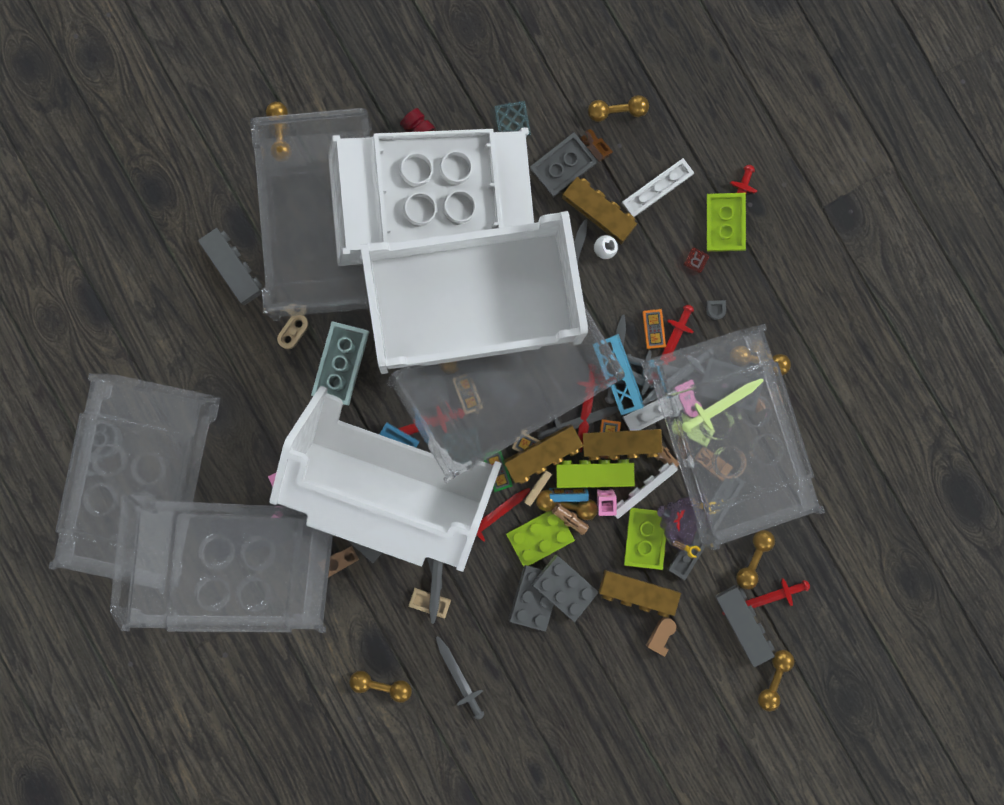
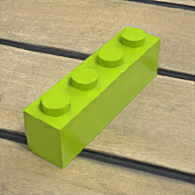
M629 459L618 460V463L610 464V460H598V464H591V460H579V464H572V461H562L560 465H556V488L635 486L634 463H629Z

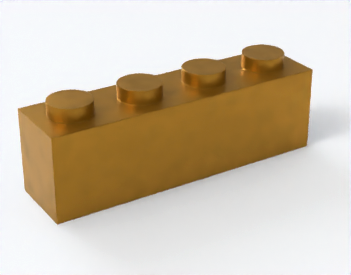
M576 177L564 192L562 199L622 245L636 227V219L629 213H623L617 203L609 202L605 199L606 196L600 190L595 191L591 188V184L586 179Z
M569 424L503 462L513 481L522 484L530 479V475L534 473L538 475L546 471L548 465L552 463L553 465L559 464L566 455L570 454L572 456L581 451L580 448L583 447V444L574 427Z
M661 429L583 433L584 457H589V460H601L600 456H608V459H620V455H627L628 458H639V454H647V457H659V453L663 452Z
M607 570L604 571L599 588V593L602 594L603 599L613 601L616 598L621 600V604L632 607L633 603L639 605L640 610L650 612L653 609L658 611V615L669 618V615L675 616L681 596L680 592Z

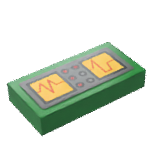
M501 450L484 455L485 463L494 465L495 461L502 463L493 486L494 491L497 492L512 487L513 485L503 462L504 458Z

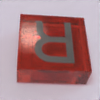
M693 247L684 265L701 273L709 255Z

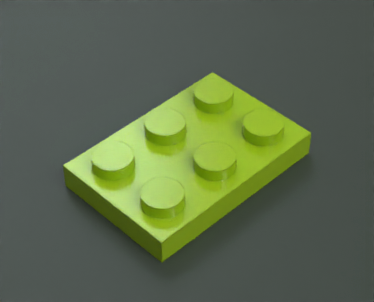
M746 193L707 194V252L746 251Z
M639 508L630 509L624 556L625 566L663 570L668 518L662 516L665 513L664 511Z
M552 511L545 512L506 533L523 567L524 565L529 566L575 541L564 521L552 514Z

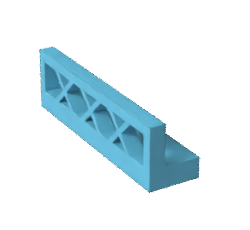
M619 334L596 342L598 354L621 415L643 408V399ZM611 342L613 351L610 356L603 353L601 345ZM611 360L619 363L620 368L617 374L609 370L608 365ZM617 378L625 381L627 386L624 392L616 389L615 383ZM624 396L632 399L633 407L624 410L621 403Z

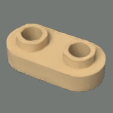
M295 314L291 316L279 333L277 340L284 349L294 348L308 329L309 322L304 315ZM302 321V326L296 327V323ZM286 337H291L290 343L285 342Z

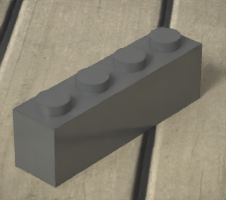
M215 228L199 239L198 242L239 302L245 306L263 293L260 289L262 284L257 277L253 279L250 274L252 270L246 261L242 263L239 258L241 254L235 246L231 247L228 242L231 239L227 233Z
M734 585L715 595L752 666L756 667L775 657L772 652L775 648L770 640L766 641L763 634L766 632L760 622L756 623L754 619L756 613L751 605L747 606L745 602L747 596L743 589H738Z

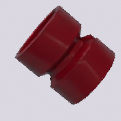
M419 108L410 111L400 122L401 127L406 132L436 130L429 120H424L425 115Z

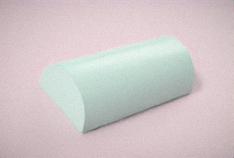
M331 322L311 396H314L319 387L323 386L328 388V394L339 397L343 405L349 406L368 339V330Z

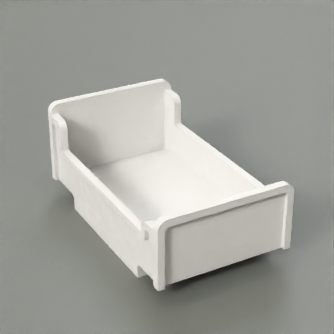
M521 128L518 132H493V129L376 133L373 137L345 139H340V135H333L328 160L338 266L363 264L360 244L379 242L391 244L534 223L526 136L529 134L528 128Z
M568 211L543 215L537 223L391 244L387 242L360 244L377 360L381 374L388 373V369L414 365L427 366L540 349L542 346L573 342V345L581 344L588 334Z
M320 386L284 442L269 503L274 505L278 503L306 513L308 515L307 526L413 564L422 566L425 558L429 557L457 567L456 570L463 572L502 463L495 461L494 465L478 461L471 468L339 420L343 406L342 400L339 397L328 394V388Z

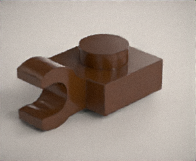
M591 129L585 132L588 135V139L585 135L580 137V140L585 145H589L587 148L599 162L613 153L602 138L598 139Z

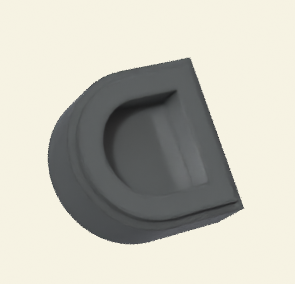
M726 300L706 301L707 316L712 320L723 318L726 314Z

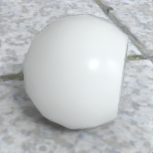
M608 235L600 236L594 244V252L602 259L612 258L618 250L616 240Z

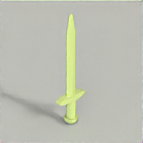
M763 379L747 383L705 410L696 403L694 406L698 416L688 422L684 421L682 424L683 431L689 433L692 428L702 422L712 430L713 425L710 418L752 393L763 382Z

